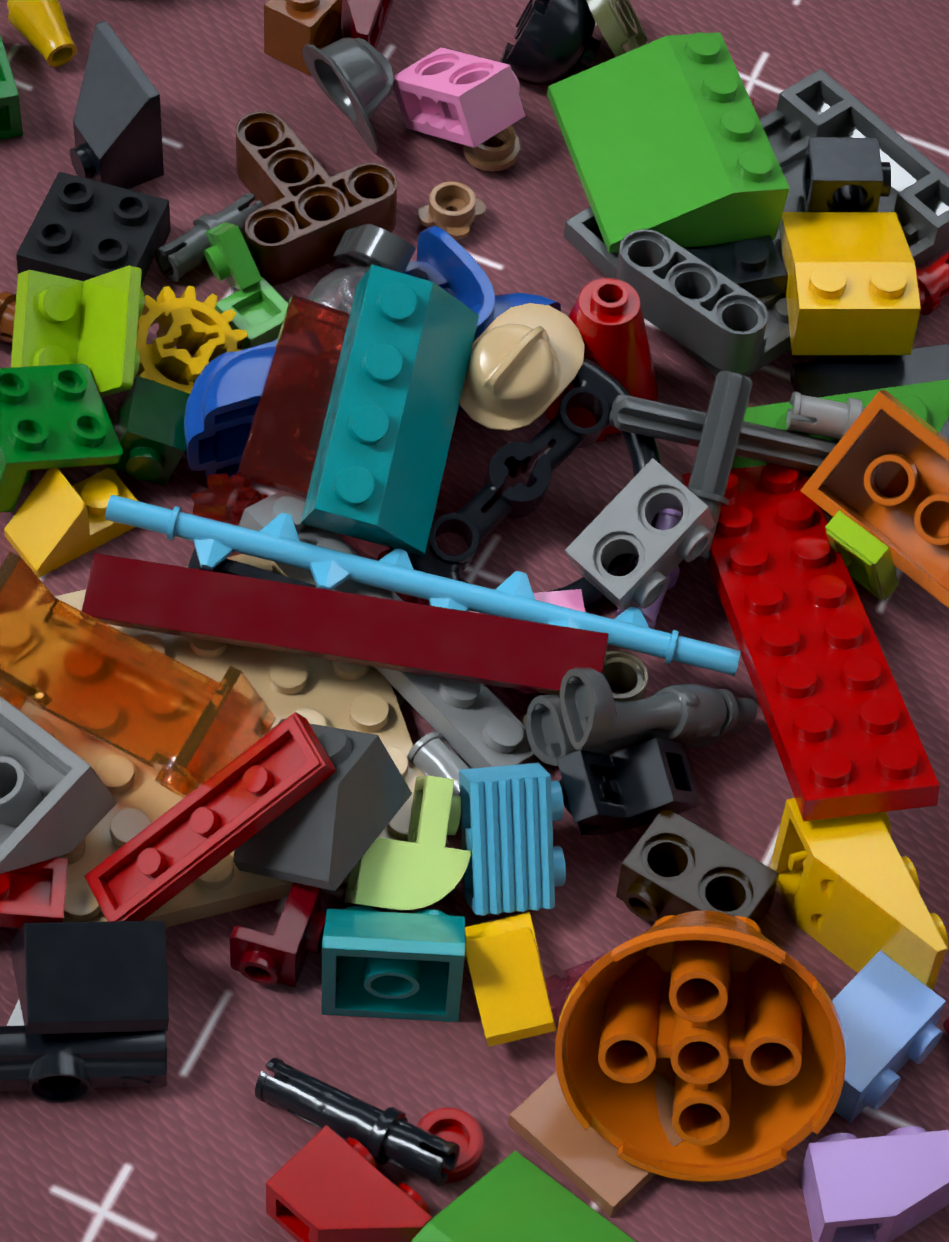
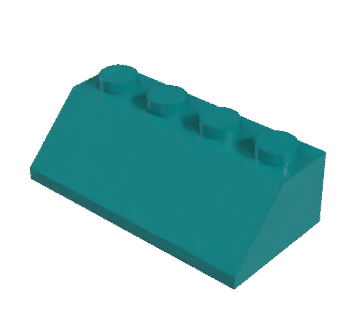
M371 265L358 282L301 524L394 549H402L420 556L425 554L479 315L434 282L376 265Z

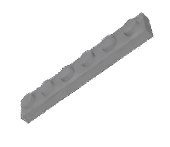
M292 486L245 508L239 523L240 527L260 531L280 513H287L292 515L299 541L359 556L338 533L301 524L306 500ZM275 562L288 577L316 585L310 570ZM350 580L344 581L333 589L334 591L403 601L394 591ZM375 667L434 730L444 737V740L471 768L537 763L539 758L533 754L529 745L526 727L484 684Z

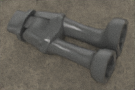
M574 668L568 670L563 677L560 696L541 695L535 697L529 704L526 715V733L533 754L543 763L558 766L557 758L578 750L609 754L653 738L684 743L686 751L689 748L705 747L720 741L728 734H736L750 725L756 718L757 708L751 698H735L730 690L714 689L695 684L671 685L659 690L651 697L638 701H615L610 686L602 673L593 668Z

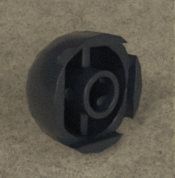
M529 0L515 26L518 28L514 36L517 41L515 45L507 43L500 62L511 65V69L517 79L534 85H551L564 80L576 66L586 70L601 43V40L593 36L596 21L587 1Z

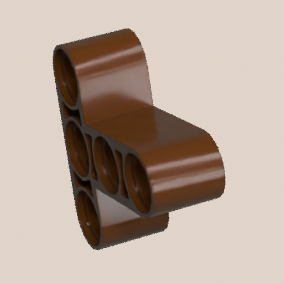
M256 111L243 116L236 124V173L249 192L255 195V199L260 200L264 207L251 213L245 221V242L261 277L270 285L286 283L334 261L333 255L346 230L365 224H372L392 233L396 226L397 177L390 168L379 163H364L330 177L286 122L278 115L267 111Z

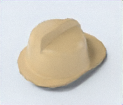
M528 303L511 307L505 311L473 342L459 402L461 408L473 421L493 430L511 431L530 425L548 409L554 400L574 380L581 368L585 345L579 328L566 314L549 305Z

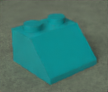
M363 905L351 906L344 910L327 909L322 944L321 1015L459 1022L465 957V916H449L444 912L433 909L419 910L414 913L380 912L373 907Z

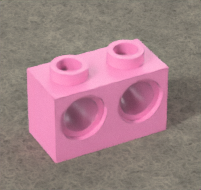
M441 47L394 75L393 89L407 129L475 148L525 117L519 96L520 84L509 64Z

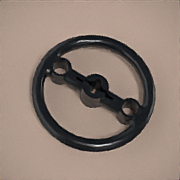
M584 357L581 368L571 382L574 389L566 393L555 417L529 443L518 441L508 443L498 449L491 459L485 476L484 486L457 513L444 514L433 523L425 554L420 556L407 552L413 569L469 583L461 579L460 572L466 569L473 560L478 544L506 517H525L535 511L545 496L552 472L577 448L588 447L595 443L601 433L607 427L612 426L609 416L614 399L621 394L631 396L622 384L597 363ZM574 407L585 408L595 417L596 425L588 428L578 427L570 421L566 411ZM619 430L625 440L632 460L634 477L652 458L661 465L660 453L655 438ZM534 464L526 485L520 482L513 488L509 487L501 494L508 475L515 478L520 473L525 474ZM490 505L491 508L487 512L483 513V511ZM659 512L654 516L651 523V526L654 528L657 523ZM446 532L457 533L466 541L468 551L461 555H448L440 550L435 538ZM633 554L617 556L611 561L608 573L613 576L629 574L630 570L635 566L634 561L637 559V556ZM584 577L565 587L551 590L581 589L585 608L605 597Z

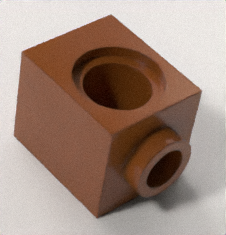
M268 0L264 4V53L311 76L303 59L302 48L306 44H310L318 49H322L341 39L342 0Z

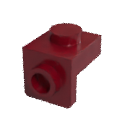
M293 882L274 935L242 926H234L229 939L231 968L239 971L247 979L259 984L272 985L277 982L296 988L308 953L319 954L322 949L326 914L321 913V888Z

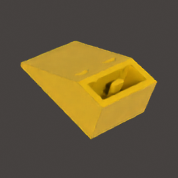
M795 797L787 799L769 868L780 873L777 887L795 925L857 973L881 950L933 990L945 953L949 947L947 932L941 918L936 913H929L919 893V879L912 861L907 856H900L891 838V824L887 812L803 822Z

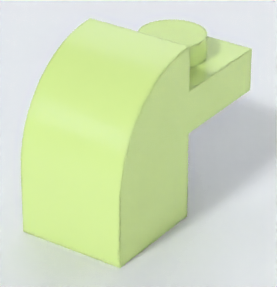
M429 775L416 777L407 842L378 837L348 874L344 903L395 910H414L439 901L455 888L463 877L471 856V851L445 847L446 836H454L456 834L461 815V796L453 795L455 779Z

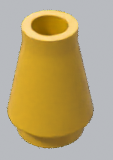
M59 0L7 1L9 23L45 58L49 66L58 67L73 59L77 53V47L71 38Z

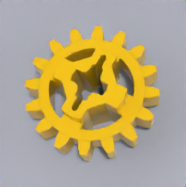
M188 285L180 298H176L170 286L163 287L157 296V302L149 295H145L144 308L138 319L136 347L140 353V366L136 376L190 394L195 380L208 363L223 353L241 351L237 348L247 338V331L231 329L229 324L237 314L233 309L221 314L214 309L217 304V295L212 293L203 303L196 300L194 286ZM158 323L157 338H155L152 344L147 345L148 331L154 324Z

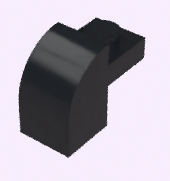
M653 738L611 755L578 750L557 758L562 776L559 783L562 789L564 807L572 815L574 823L579 824L581 835L608 834L651 824L663 807L680 814L701 806L684 743Z

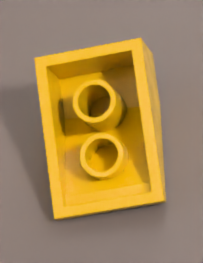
M783 212L779 228L783 266L787 272L786 300L792 355H911L921 306L915 261L896 212Z

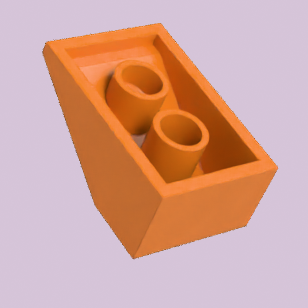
M881 390L875 395L800 491L833 517L840 510L887 545L890 549L894 565L949 608V440L889 392Z

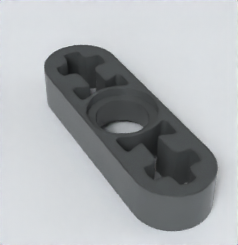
M365 224L345 231L333 258L362 275L367 272L371 265L404 273L416 248L406 240L372 224Z

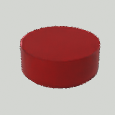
M444 1107L435 1109L420 1119L416 1125L417 1127L448 1142L453 1141L460 1146L459 1158L454 1171L450 1172L442 1167L441 1171L448 1174L449 1177L446 1183L464 1180L476 1171L482 1160L484 1136L481 1126L472 1115L461 1109Z

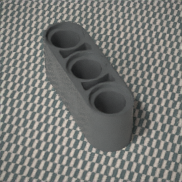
M648 229L635 230L625 235L620 242L616 279L628 283L636 290L640 298L643 317L719 370L740 374L755 368L760 361L767 325L768 312L765 305L757 297L665 235Z

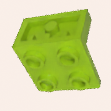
M126 266L86 281L34 270L19 273L11 367L85 364L91 372L101 397L131 389L140 366V353L136 347L138 319L142 314L145 302L144 291L141 288V268Z

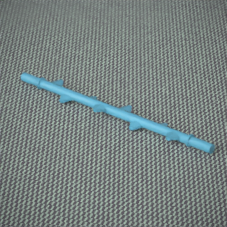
M115 495L110 496L106 509L105 520L165 534L167 539L172 541L175 537L193 541L200 566L206 570H213L231 553L237 552L310 570L317 588L333 590L344 581L350 580L429 600L431 606L462 611L471 610L487 615L608 633V645L664 658L666 664L676 661L735 676L740 659V650L679 636V631L673 630L671 634L651 629L641 609L636 607H629L615 619L535 600L527 574L520 571H515L494 590L414 570L407 552L402 549H394L377 561L299 541L292 515L287 513H280L262 530L256 531L184 513L181 507L175 506L172 510Z

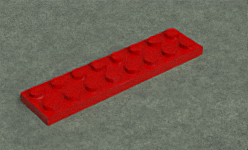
M772 463L763 466L731 469L724 496L730 500L729 506H722L716 532L710 547V560L706 561L803 822L937 806L940 784L842 555L830 547L825 529L828 523L819 505L800 491L809 480L806 471ZM691 473L682 474V484L687 488Z

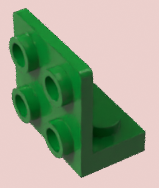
M66 364L0 368V513L14 512L22 486L26 485L29 481L30 470L117 464L120 462L123 449L87 365Z

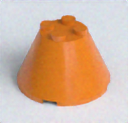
M701 910L660 918L651 929L606 953L581 976L570 992L559 1018L555 1041V1063L562 1093L572 1113L585 1130L592 1127L602 1138L618 1148V1158L635 1167L660 1176L685 1181L711 1182L739 1179L773 1168L786 1161L787 1152L801 1143L812 1132L818 1135L834 1112L840 1098L845 1079L846 1051L841 1021L834 1004L818 980L801 963L762 935L756 922L748 917ZM655 1070L675 1087L672 1125L676 1134L683 1140L677 1146L670 1144L660 1122L655 1093Z

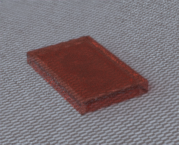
M292 295L236 476L304 498L307 497L350 316L349 313Z

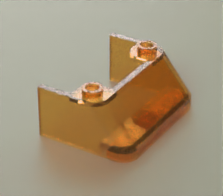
M9 552L1 565L0 696L16 709L21 710L27 701L159 771L155 779L158 784L182 798H185L265 736L274 724L276 717L242 671L230 665L219 683L57 599L18 555Z

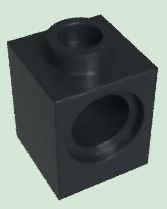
M809 137L802 174L805 211L877 212L880 197H889L891 190L890 162H881L879 139Z

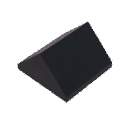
M165 921L23 924L11 943V959L26 1035L168 1031L169 1008Z

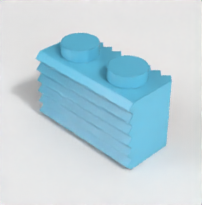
M539 763L460 769L458 776L461 796L462 850L471 851L470 861L462 878L464 900L476 915L482 916L488 913L499 914L501 912L512 913L514 911L524 912L529 909L537 911L541 908H554L555 887L564 886L566 880L563 850L561 846H553L552 822L561 821L564 812L563 794L559 781H551V775Z

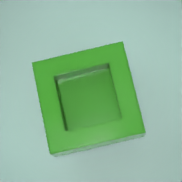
M224 222L205 231L211 247L205 249L204 254L214 276L219 282L226 279L230 286L243 290L262 280L238 225Z
M264 278L220 300L215 306V310L220 314L230 309L237 313L229 325L232 330L240 329L247 331L248 336L241 345L243 349L272 342L298 330L299 314Z

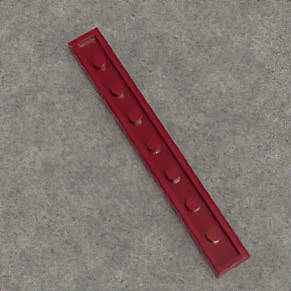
M94 553L81 612L83 619L89 622L560 696L562 679L568 670L574 668H593L603 674L609 641L608 633Z

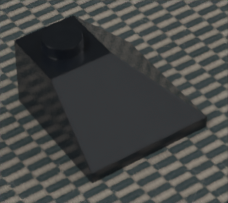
M105 20L95 24L73 121L75 147L70 149V158L74 170L79 177L130 189L164 175L160 94Z

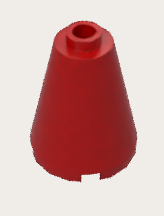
M601 278L589 282L582 288L568 316L579 328L585 345L584 357L597 363L616 378L631 396L657 402L658 385L638 293L628 283L614 278ZM571 383L545 411L550 421L555 417L566 393L574 389ZM574 407L566 411L570 421L578 427L588 428L596 425L595 417L585 408ZM609 426L601 433L596 442L605 441L606 435L620 433V431L614 426Z

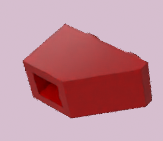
M327 1125L266 1182V1213L298 1242H411L432 1219L428 1205L413 1188L404 1183H399L397 1186L377 1170V1163L374 1157L359 1141L351 1137L343 1140Z

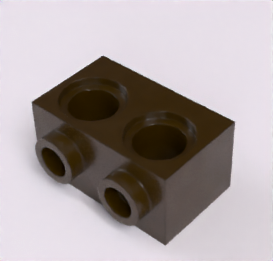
M663 807L622 862L616 897L624 901L632 913L647 921H657L669 915L676 916L691 911L707 910L722 912L732 916L748 917L759 925L771 908L780 873L672 810ZM665 869L675 873L677 876L663 877L653 871ZM724 903L731 906L734 911H720L710 904Z

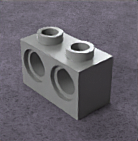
M652 458L564 551L573 568L622 612L629 607L637 608L639 605L642 608H647L666 589L669 583V579L666 577L683 559L686 562H690L704 551L712 539L713 533L710 530L715 526L709 506ZM675 508L683 512L680 522L673 528L660 530L651 526L654 516L663 509ZM633 554L639 557L638 564L631 573L625 576H613L608 573L611 561L617 556Z

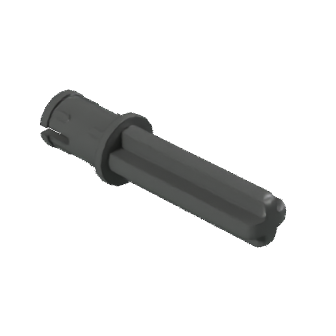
M720 371L716 375L688 484V489L709 506L715 526L710 530L713 533L711 541L704 551L696 557L704 560H710V547L716 532L722 506H729L730 500L724 496L753 386L752 380L749 377L736 372Z

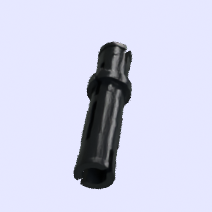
M277 1057L272 1058L266 1064L267 1070L274 1072V1077L261 1071L255 1087V1097L258 1100L268 1102L322 1129L327 1125L344 1140L348 1137L356 1139L372 1154L379 1165H385L390 1161L429 1180L437 1187L443 1186L449 1179L448 1174L441 1171L442 1167L450 1172H453L459 1158L460 1146L453 1141L448 1142L409 1123L405 1117V1112L394 1107H389L385 1111L286 1064Z

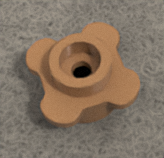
M456 181L443 182L432 189L429 205L419 208L418 220L423 226H438L455 240H460L469 235L470 225L475 219L484 217L486 205L483 200L476 198L475 193L469 186Z

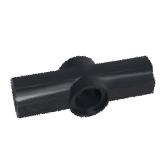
M0 1026V1091L28 1090L30 1095L38 1100L65 1103L86 1097L90 1094L92 1088L167 1086L166 1031L26 1035L25 1026Z

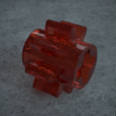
M226 473L208 475L207 483L210 489H206L201 493H193L190 496L194 502L193 515L239 526L245 508L268 497V495L260 494L257 490L250 487L252 483L251 475H232L230 478Z

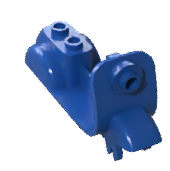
M438 226L429 227L420 232L417 246V261H410L404 274L434 282L479 315L474 341L498 316L511 307L534 303L549 305L561 311L559 302L540 295L512 293L495 296L494 288L480 265L450 234ZM305 332L296 335H286L272 342L241 351L226 352L216 357L203 368L195 380L185 407L184 435L188 465L191 470H205L207 482L211 485H217L264 471L273 475L276 474L277 467L287 465L290 469H293L297 461L317 455L338 363L330 365L315 334Z

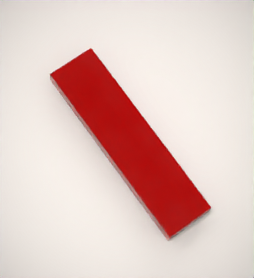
M294 712L84 875L107 922L145 920L337 772L305 717Z

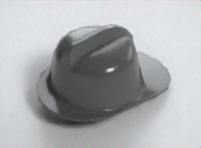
M342 38L322 49L306 44L302 48V55L314 80L325 95L349 118L368 147L374 153H377L380 150L369 118L392 93L394 74L391 64L386 57L365 39Z

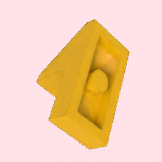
M50 468L4 528L5 537L38 579L135 528L105 520L106 509L111 495L135 501L138 500L113 469L106 468L71 486L58 468Z
M530 912L465 927V953L488 1047L556 1031Z

